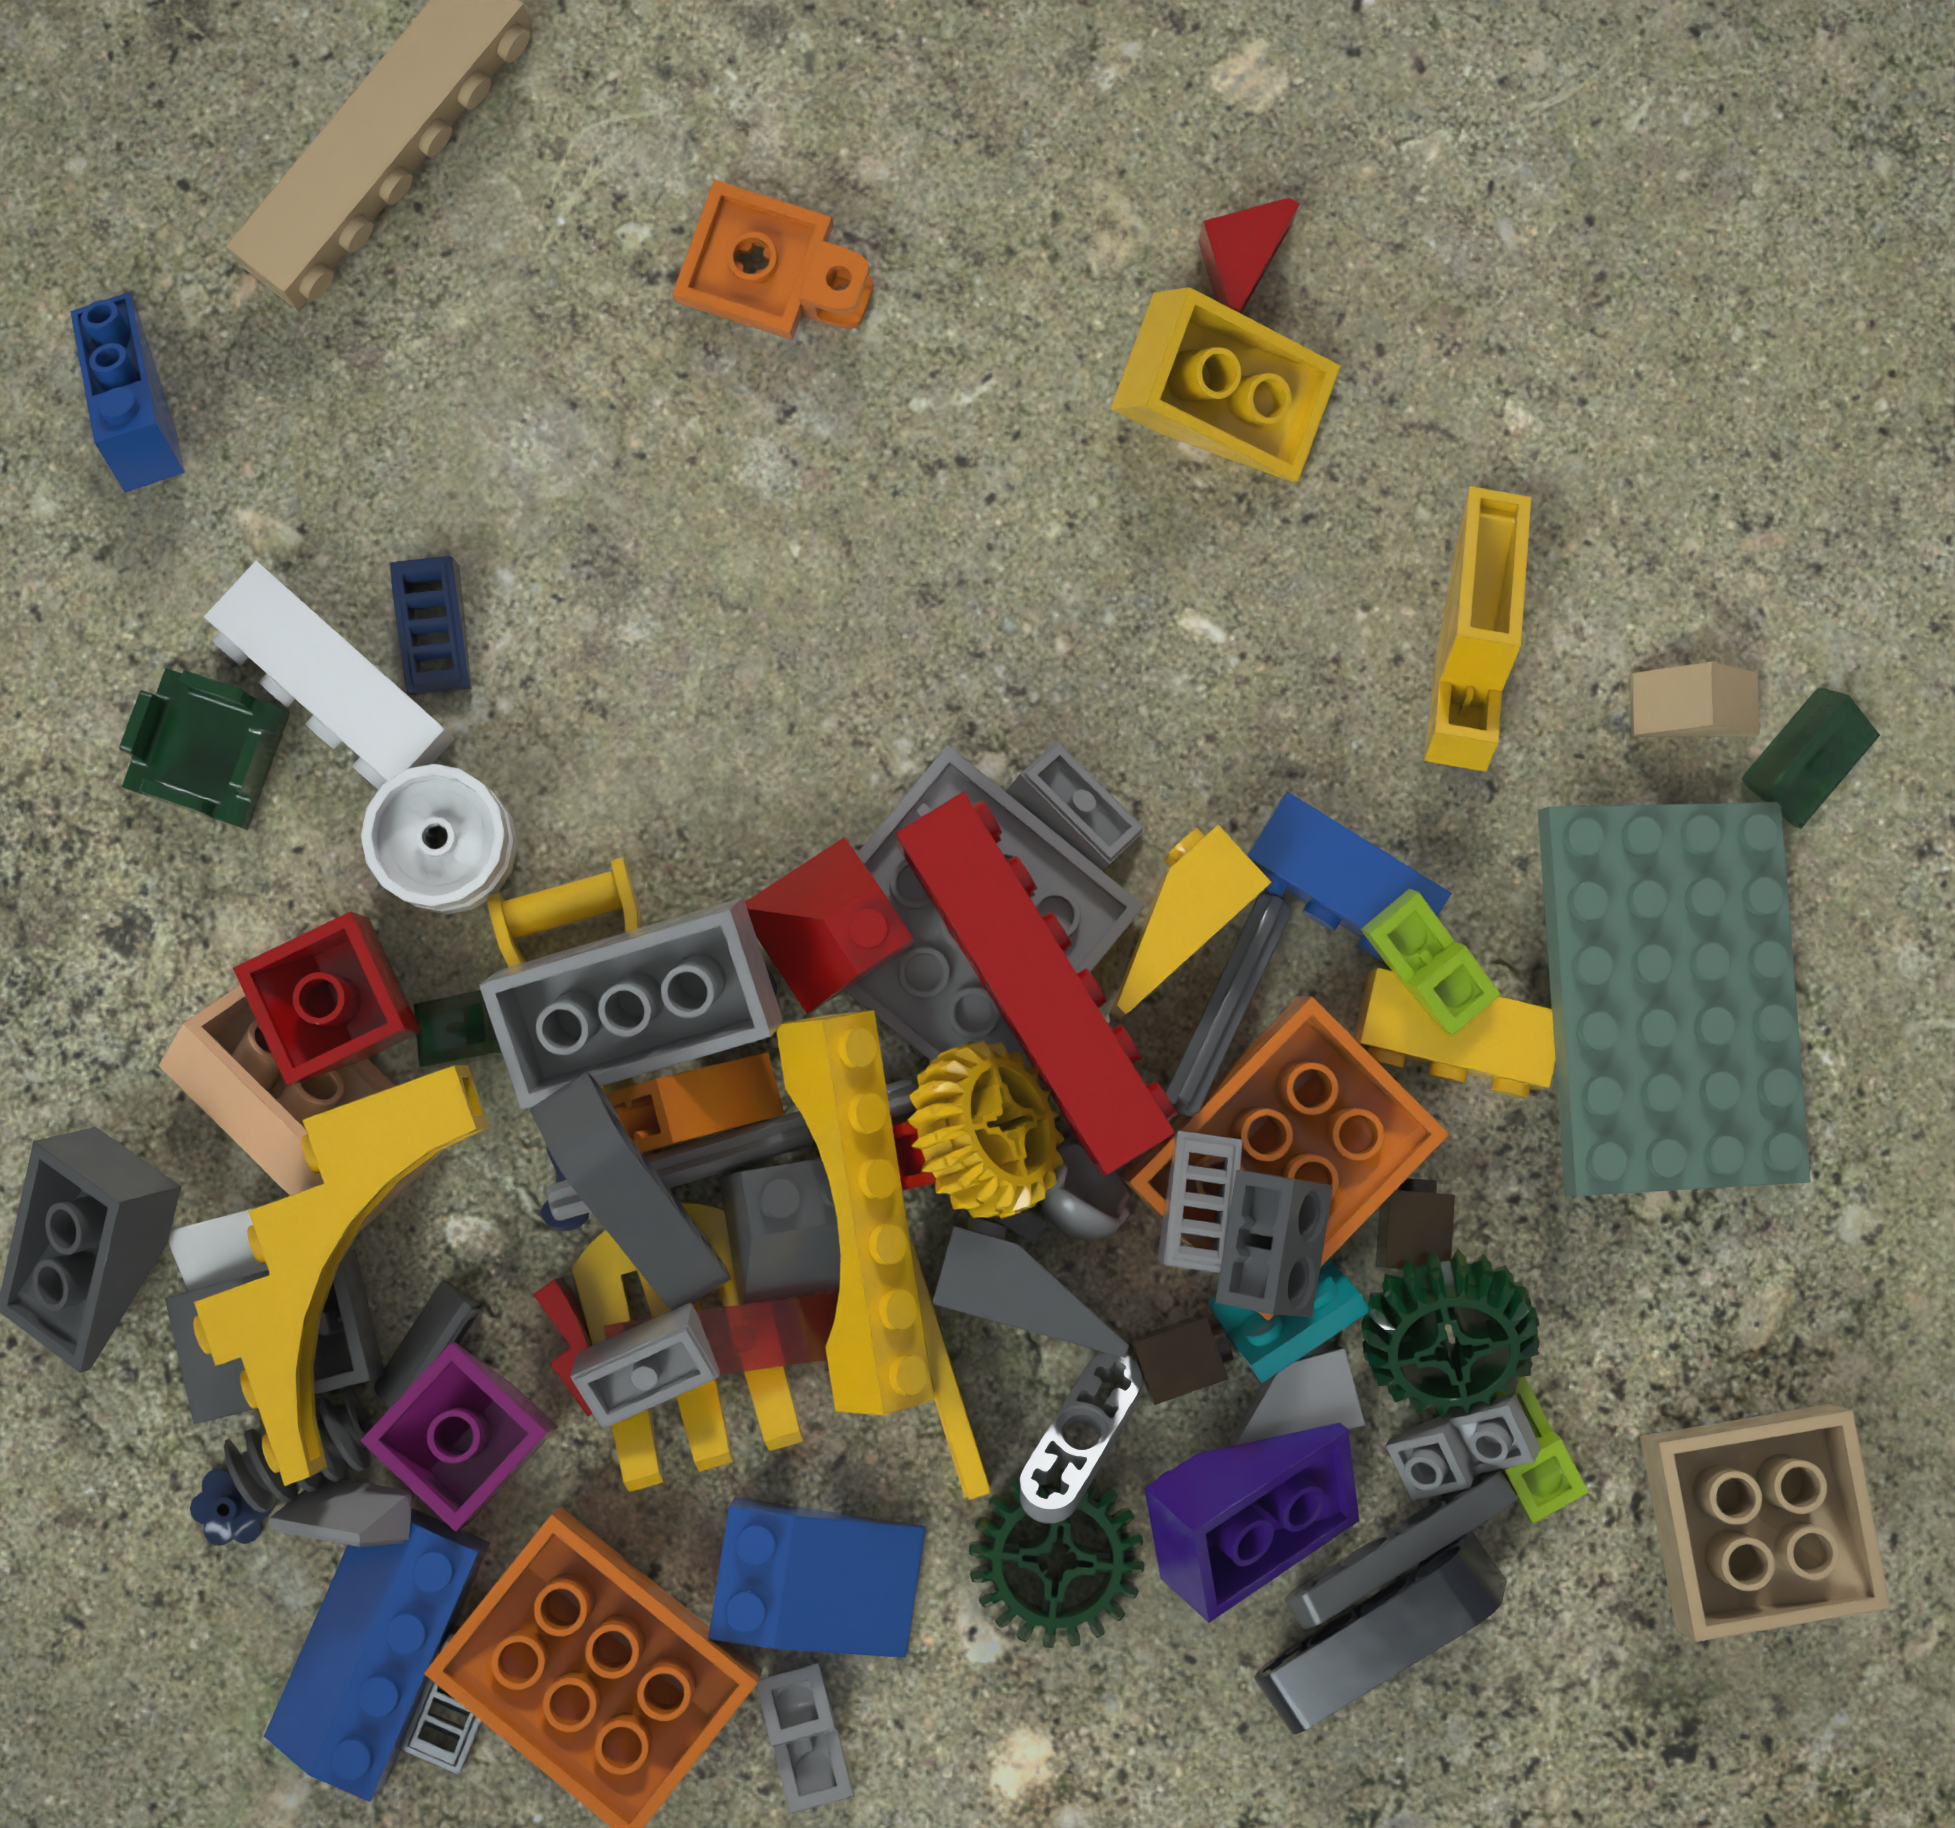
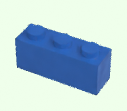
M1288 791L1280 799L1246 854L1272 882L1264 891L1272 895L1276 894L1279 897L1282 896L1284 891L1290 893L1306 903L1302 912L1307 917L1331 931H1335L1338 925L1348 929L1360 937L1357 943L1359 949L1384 964L1386 962L1360 929L1408 889L1419 892L1437 917L1452 894Z

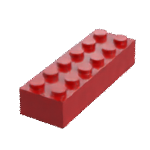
M963 791L896 832L898 849L1031 1065L1037 1069L1038 1076L1046 1089H1051L1050 1095L1095 1169L1099 1175H1108L1173 1135L1175 1132L1168 1120L1175 1117L1177 1113L1157 1081L1146 1086L1133 1064L1142 1059V1056L1125 1028L1119 1025L1111 1030L1101 1014L1099 1008L1107 1000L1087 968L1076 973L1064 953L1069 951L1072 943L1056 916L1050 912L1041 917L1030 898L1035 896L1034 891L1037 890V887L1018 856L1007 861L999 849L997 843L1001 841L999 835L1002 834V830L992 812L983 800L972 805Z

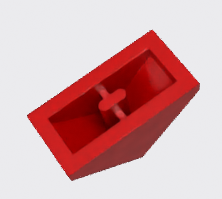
M1285 198L1203 221L1198 243L1217 302L1240 314L1243 313L1290 230L1300 203L1291 198Z

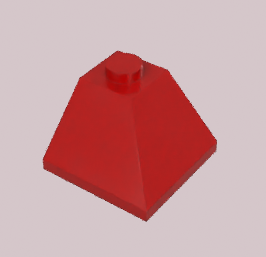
M845 837L745 901L757 939L807 1015L915 945L914 938Z

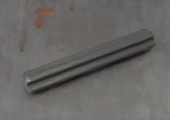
M1262 894L1256 899L1171 1078L1165 1094L1172 1103L1176 1113L1180 1116L1184 1114L1194 1117L1202 1108L1292 914L1291 907L1284 902L1283 897H1279L1276 894L1273 896Z

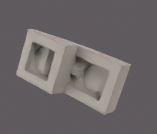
M817 1663L760 1679L757 1683L758 1693L770 1744L775 1749L789 1813L794 1814L855 1797L821 1665Z

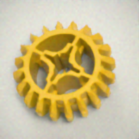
M984 1041L977 1043L968 1042L940 1053L938 1058L930 1061V1065L925 1071L917 1075L919 1088L909 1095L917 1111L907 1120L917 1129L919 1137L912 1147L921 1149L926 1160L921 1172H932L936 1177V1194H950L953 1209H966L972 1218L990 1217L993 1219L1000 1217L1003 1219L1019 1214L1022 1210L1034 1207L1037 1202L1045 1199L1046 1191L1057 1184L1054 1169L1064 1164L1061 1155L1056 1150V1147L1065 1140L1063 1135L1055 1128L1054 1120L1060 1113L1052 1111L1047 1100L1051 1089H1041L1037 1083V1069L1024 1068L1021 1053H1008L1002 1042L995 1044L985 1043Z

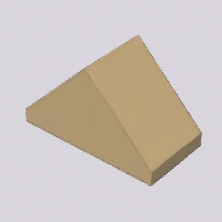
M1706 662L1632 673L1630 675L1631 737H1756L1760 735L1758 672L1715 662Z

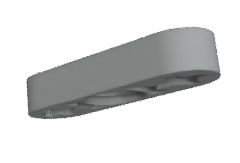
M1101 1353L1091 1359L1033 1452L1020 1478V1502L1024 1511L1031 1518L1042 1523H1057L1065 1520L1075 1511L1139 1403L1142 1374L1137 1363L1126 1355L1125 1358ZM1114 1376L1123 1379V1388H1115L1105 1402L1104 1412L1096 1406L1100 1400L1102 1382L1108 1383ZM1085 1423L1097 1430L1100 1440L1090 1449L1077 1450L1065 1442L1062 1436L1063 1432L1073 1424ZM1059 1461L1066 1466L1061 1479V1492H1053L1049 1495L1048 1499L1040 1498L1038 1496L1039 1484L1047 1485L1050 1483L1057 1471Z

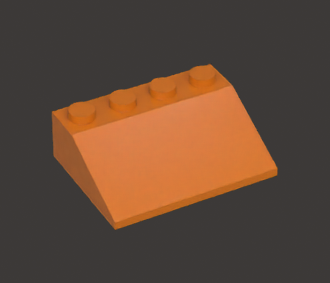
M1298 996L1213 1082L1200 1112L1194 1117L1181 1115L1171 1125L1175 1133L1147 1150L1120 1178L1163 1220L1176 1130L1241 1139L1243 1141L1240 1170L1333 1185L1321 1259L1322 1266L1447 1138L1449 1133L1312 996ZM1189 1152L1188 1165L1223 1169L1224 1157ZM1186 1179L1185 1192L1219 1196V1183ZM1184 1206L1183 1218L1215 1223L1217 1210ZM1181 1233V1239L1190 1247L1211 1250L1213 1237ZM1258 1312L1267 1321H1269L1274 1316L1272 1314Z
M561 1506L549 1516L424 1674L611 1828H644L757 1685L762 1669L729 1642L708 1639L710 1627Z

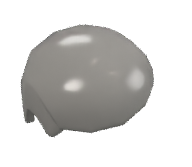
M1072 1142L1062 1143L1056 1150L1061 1155L1064 1164L1054 1169L1057 1184L1046 1191L1045 1199L1039 1201L1048 1220L1064 1234L1088 1242L1113 1235L1129 1216L1127 1210L1122 1213L1131 1194L1128 1186L1116 1171L1108 1175H1099L1081 1144Z

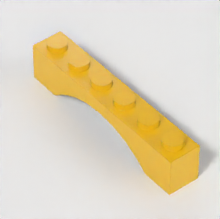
M875 1011L828 1014L781 1023L776 1033L785 1090L801 1112L818 1147L830 1183L838 1223L841 1255L840 1289L834 1324L825 1347L835 1412L887 1415L935 1400Z

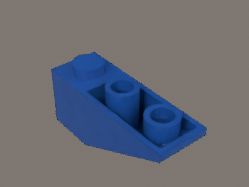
M128 292L106 300L96 301L88 306L70 311L94 443L123 491L126 493L185 473L176 427L131 293Z

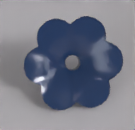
M222 1468L214 1469L204 1476L202 1480V1493L194 1497L190 1505L193 1519L204 1525L206 1539L218 1546L225 1545L232 1540L242 1544L256 1540L262 1532V1519L266 1518L273 1511V1508L263 1513L254 1510L236 1488L229 1471ZM224 1504H227L229 1506V1514L224 1512Z

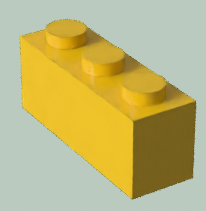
M1376 968L1367 974L1353 1038L1380 1065L1403 1069L1405 1059L1430 1065L1428 1076L1466 1084L1467 1075H1474L1492 1080L1490 1091L1528 1099L1530 1089L1541 1090L1550 1088L1556 1061L1552 1009L1498 997L1457 1033L1451 1036L1430 1016L1393 971Z

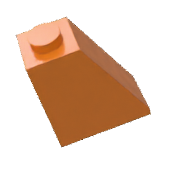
M768 1052L652 1079L606 1094L629 1137L642 1153L785 1114Z

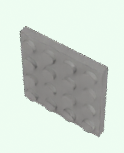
M949 745L944 748L857 853L913 936L915 945L845 991L869 1011L874 1010L875 1016L929 1061L938 1058L940 1053L968 1042L977 1043L980 1041L989 1044L1002 1042L1008 1053L1020 1052L1023 1055L1024 1052L898 849L896 832L920 818L914 809L919 804L924 803L934 810L963 791L972 805L980 800L986 803L1002 830V834L999 835L1001 841L997 843L999 849L1007 861L1018 856L1037 887V890L1034 891L1035 896L1030 899L1041 917L1052 912L1069 937L1072 946L1064 954L1076 973L1085 968L1091 972L1145 905Z

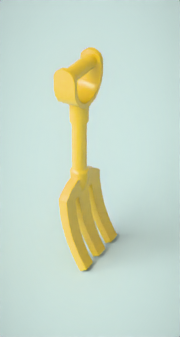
M624 856L611 860V871L505 900L500 891L488 894L487 904L498 947L508 967L527 962L519 948L517 938L620 909L624 911L625 932L643 927L641 908ZM631 1077L601 1086L605 1094L633 1086L635 1082L634 1078ZM653 1150L642 1154L648 1156L655 1153ZM680 1202L711 1242L731 1275L732 1279L720 1286L718 1290L743 1367L762 1436L768 1450L773 1451L804 1442L768 1301L744 1306L739 1304L724 1209L702 1203ZM604 1230L589 1244L572 1267L592 1346L634 1328L623 1277L625 1274L638 1272L652 1319L671 1311L607 1230ZM699 1300L692 1306L699 1316L710 1345L702 1302ZM714 1379L676 1396L693 1460L699 1472L732 1463L733 1458L718 1379ZM649 1408L611 1425L623 1483L628 1492L663 1483L651 1409Z

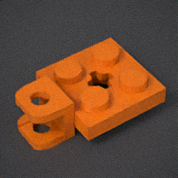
M714 179L672 296L676 303L793 340L802 313H804L805 318L837 328L852 329L860 326L870 301L874 284L869 276V264L863 256L853 250L828 242L834 227L832 217ZM755 246L764 248V259L769 262L764 270L758 269L755 274L745 273L744 265L737 261L740 253L750 255ZM847 286V288L843 290H836L839 287Z

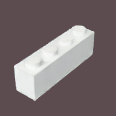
M257 561L246 570L204 616L205 619L219 630V633L212 641L240 666L250 658L264 670L266 674L259 680V683L284 706L288 708L296 699L311 712L313 716L305 724L331 748L335 749L342 741L360 756L352 767L378 790L384 783L405 769L433 764L456 739Z

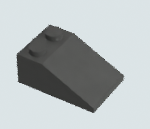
M97 1127L33 1141L0 1291V1313L79 1373L91 1370L168 1243L181 1186Z
M969 1216L967 1227L953 1225L932 1304L1121 1358L1126 1357L1129 1345L1015 1241L1005 1239L1007 1226L980 1218H972L971 1216Z

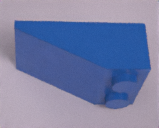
M734 1497L728 1508L708 1639L771 1649L906 1658L925 1526Z

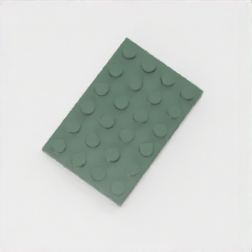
M1781 802L1553 806L1539 809L1538 823L1565 1196L1811 1183Z

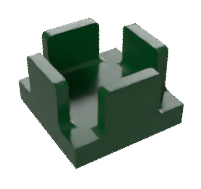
M165 668L156 694L144 690L139 692L121 740L119 750L131 756V763L122 787L248 831L291 712L283 707L254 698L246 691L186 670H183V673H179Z

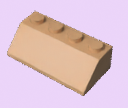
M241 985L184 1022L158 1065L290 1196L324 1184L321 1173L314 1174L305 1160L301 1138L307 1135L302 1120L395 1087L368 1059L291 1086H286ZM441 1152L404 1178L366 1219L360 1230L383 1213Z

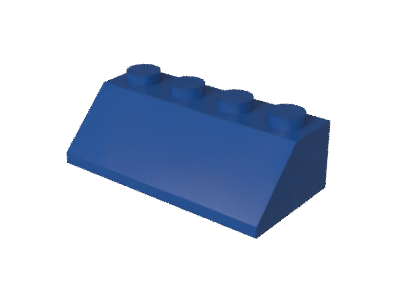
M411 1509L409 1540H404V1543L364 1547L347 1545L264 1737L309 1776L370 1802L384 1788L388 1781L428 1677L424 1673L436 1659L447 1631L456 1624L491 1542L461 1529L455 1532L447 1523Z

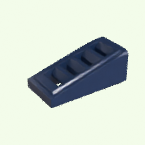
M451 556L391 562L392 594L407 694L410 696L472 689L460 565ZM442 581L443 590L412 593L411 584ZM446 607L447 616L415 619V609ZM449 632L450 642L417 646V636ZM453 658V669L420 672L419 661Z

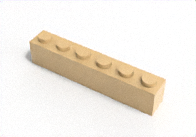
M430 0L225 246L239 265L298 311L308 299L314 301L319 298L329 287L334 276L333 269L347 252H356L368 240L373 230L372 222L387 204H396L406 194L413 180L412 173L426 156L434 157L445 147L452 133L451 126L466 108L472 110L483 101L490 89L491 78L505 61L508 63L513 62L524 51L529 42L532 29L524 3L520 0Z

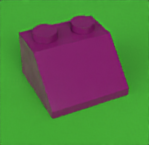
M451 1342L360 1441L456 1532L469 1525L557 1430L558 1426L510 1381L455 1342Z

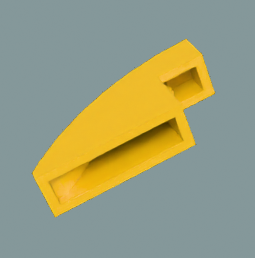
M1469 486L1438 643L1424 761L1487 772L1499 743L1502 691L1521 648L1531 497L1473 486Z

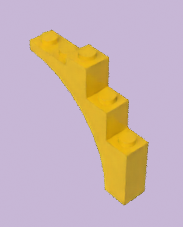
M454 1065L303 1119L307 1135L301 1138L302 1151L309 1168L314 1174L321 1173L324 1184L248 1211L253 1224L247 1229L250 1248L260 1264L266 1263L270 1275L194 1302L198 1316L194 1317L193 1320L194 1332L203 1352L207 1355L212 1354L215 1366L240 1357L245 1368L240 1373L242 1391L249 1406L252 1409H259L267 1433L262 1436L263 1453L270 1469L274 1473L280 1472L284 1486L311 1477L327 1468L315 1415L314 1359L321 1314L340 1262L366 1219L404 1178L442 1150L490 1128L469 1065Z

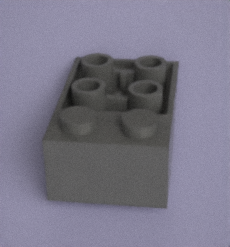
M356 1249L348 1250L340 1262L321 1314L314 1359L315 1394L362 1383L385 1375ZM268 1270L165 1298L193 1424L255 1410L249 1406L242 1391L240 1373L245 1368L241 1357L215 1366L212 1354L207 1355L201 1349L193 1326L194 1317L198 1316L194 1302L270 1275Z

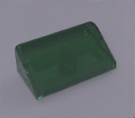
M1823 687L1818 688L1745 772L1742 780L1764 802H1777L1781 806L1782 817L1794 827L1802 829L1879 738L1880 734L1849 695Z

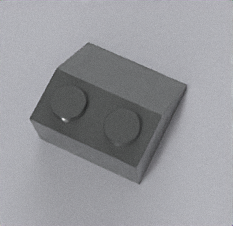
M821 1158L742 1171L719 1177L740 1306L840 1288L841 1255L837 1216L830 1183Z

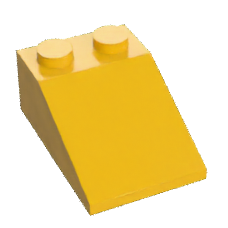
M1190 287L1154 292L1110 409L1164 436L1287 481L1298 482L1341 365Z
M1219 825L1214 827L1206 836L1196 827L1163 860L1170 868L1159 883L1110 1014L1118 1022L1272 883Z

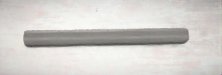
M907 1078L886 1085L891 1121L916 1113L917 1109L909 1097L910 1094L918 1089L913 1079ZM796 1111L645 1157L666 1185L672 1188L815 1145L816 1143L801 1112ZM567 1180L551 1184L547 1187L546 1196L555 1220L562 1221L591 1212Z

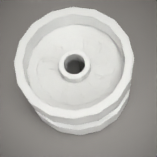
M438 764L405 769L384 783L366 808L361 832L366 864L381 886L421 910L443 914H453L475 909L487 901L488 894L499 892L513 871L518 846L513 818L499 797L487 786L462 769ZM445 829L448 833L446 844L439 849H431V844L439 842L435 833Z

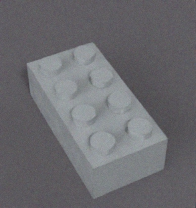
M743 897L501 969L479 984L521 1110L536 1105L586 1071L594 1077L601 1087L771 1037L783 1022Z

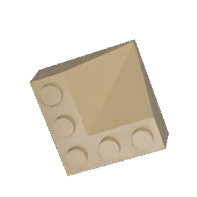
M1826 1404L1640 1436L1674 1623L1678 1632L1695 1642L1891 1609L1853 1410Z

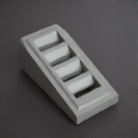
M1176 1130L1157 1261L1168 1266L1220 1273L1236 1170H1240L1243 1140ZM1189 1152L1224 1157L1223 1169L1188 1165ZM1186 1179L1219 1183V1196L1185 1192ZM1184 1206L1217 1210L1215 1223L1184 1219ZM1181 1233L1213 1237L1211 1250L1181 1246Z

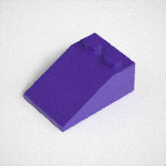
M1340 1422L1196 1454L1176 1468L1163 1473L1157 1480L1144 1488L1160 1579L1208 1623L1359 1522L1349 1430Z

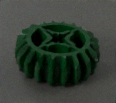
M1457 1249L1451 1261L1440 1262V1259L1431 1251L1427 1259V1265L1417 1267L1406 1259L1402 1269L1404 1277L1400 1278L1385 1274L1384 1282L1382 1283L1383 1292L1370 1293L1368 1301L1369 1313L1363 1316L1361 1322L1362 1334L1365 1340L1362 1342L1364 1358L1368 1361L1369 1366H1371L1372 1375L1377 1380L1378 1386H1387L1394 1402L1409 1398L1410 1405L1413 1406L1416 1413L1422 1411L1429 1404H1433L1435 1410L1443 1419L1448 1409L1453 1406H1460L1467 1414L1470 1413L1473 1403L1482 1400L1491 1406L1497 1397L1496 1392L1499 1390L1516 1394L1517 1377L1531 1376V1367L1533 1365L1531 1357L1539 1354L1540 1341L1537 1329L1539 1319L1536 1308L1531 1305L1527 1288L1523 1286L1522 1282L1514 1281L1513 1274L1506 1265L1493 1269L1491 1261L1486 1258L1484 1253L1469 1264L1466 1261V1257ZM1447 1324H1450L1452 1327L1455 1343L1449 1342L1445 1329Z
M1060 1468L1058 1471L1057 1487L1047 1488V1485L1039 1484L1038 1496L1040 1498L1048 1499L1049 1495L1053 1492H1061L1062 1474L1066 1468ZM1095 1477L1076 1508L1089 1514L1101 1525L1107 1534L1110 1552L1095 1551L1094 1547L1080 1545L1071 1537L1070 1516L1057 1523H1048L1044 1533L1034 1540H1019L1018 1543L1005 1542L1015 1524L1027 1515L1020 1502V1481L1017 1478H1013L1008 1482L1010 1491L1016 1499L1013 1504L1009 1506L1002 1497L993 1494L988 1500L992 1510L1001 1516L998 1522L981 1516L977 1517L975 1521V1528L981 1533L990 1536L991 1539L990 1542L975 1541L969 1544V1554L971 1556L989 1560V1564L980 1565L970 1570L971 1581L974 1583L992 1581L994 1584L979 1595V1602L982 1607L992 1606L1001 1600L1005 1603L995 1617V1622L1000 1628L1009 1625L1016 1615L1021 1617L1022 1620L1018 1626L1017 1638L1023 1642L1028 1641L1035 1625L1043 1626L1042 1643L1045 1648L1054 1647L1056 1628H1066V1635L1070 1646H1079L1081 1637L1077 1625L1088 1622L1092 1634L1099 1638L1105 1634V1630L1097 1614L1104 1609L1113 1619L1121 1621L1125 1616V1612L1113 1597L1118 1593L1124 1597L1135 1599L1139 1593L1135 1584L1122 1577L1123 1573L1138 1574L1144 1572L1145 1564L1142 1559L1125 1556V1551L1136 1549L1143 1545L1142 1535L1139 1532L1120 1534L1119 1530L1130 1524L1134 1519V1515L1130 1508L1120 1509L1112 1515L1107 1512L1115 1504L1118 1497L1117 1492L1111 1487L1104 1490L1096 1500L1091 1498L1096 1484ZM1061 1525L1060 1535L1062 1542L1066 1543L1064 1545L1066 1554L1074 1551L1076 1558H1073V1561L1062 1562L1060 1572L1056 1574L1055 1588L1052 1589V1577L1048 1571L1047 1560L1039 1563L1037 1556L1040 1553L1046 1554L1051 1552L1053 1542H1056L1058 1526ZM1002 1562L1018 1564L1019 1568L1032 1570L1041 1577L1043 1582L1042 1607L1028 1602L1012 1588L1004 1574ZM1096 1572L1106 1573L1102 1583L1090 1597L1074 1606L1062 1608L1066 1587L1072 1579L1080 1575H1095Z

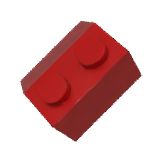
M350 911L233 967L286 1086H291L365 1060L422 1032L369 917Z

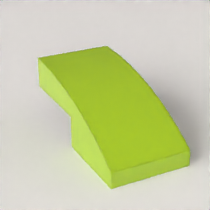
M1408 889L1360 929L1415 999L1441 1028L1451 1036L1501 995L1468 948L1454 941L1422 895L1415 890Z
M1518 1376L1516 1396L1541 1449L1535 1462L1501 1470L1515 1491L1517 1501L1527 1518L1534 1524L1586 1495L1589 1491L1562 1439L1552 1430L1525 1376ZM1500 1390L1496 1392L1497 1397L1511 1394Z

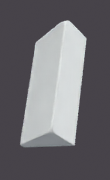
M249 1210L171 1230L168 1240L169 1246L188 1292L268 1270L266 1263L260 1264L256 1260L249 1245L247 1229L253 1225Z

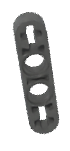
M1501 1469L1481 1473L1475 1476L1470 1488L1447 1493L1305 1581L1290 1592L1285 1601L1302 1629L1314 1627L1510 1506L1517 1499V1495Z

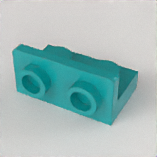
M1331 1257L1320 1267L1312 1317L1274 1315L1267 1321L1257 1311L1215 1303L1216 1294L1208 1300L1209 1308L1217 1321L1222 1325L1231 1344L1261 1383H1264L1369 1313L1368 1306L1360 1292L1333 1263Z

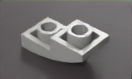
M1512 1393L1496 1397L1491 1406L1484 1401L1473 1404L1469 1414L1462 1409H1458L1445 1414L1443 1419L1439 1416L1390 1438L1386 1444L1387 1450L1412 1500L1470 1488L1476 1474L1535 1462L1541 1449L1516 1394Z

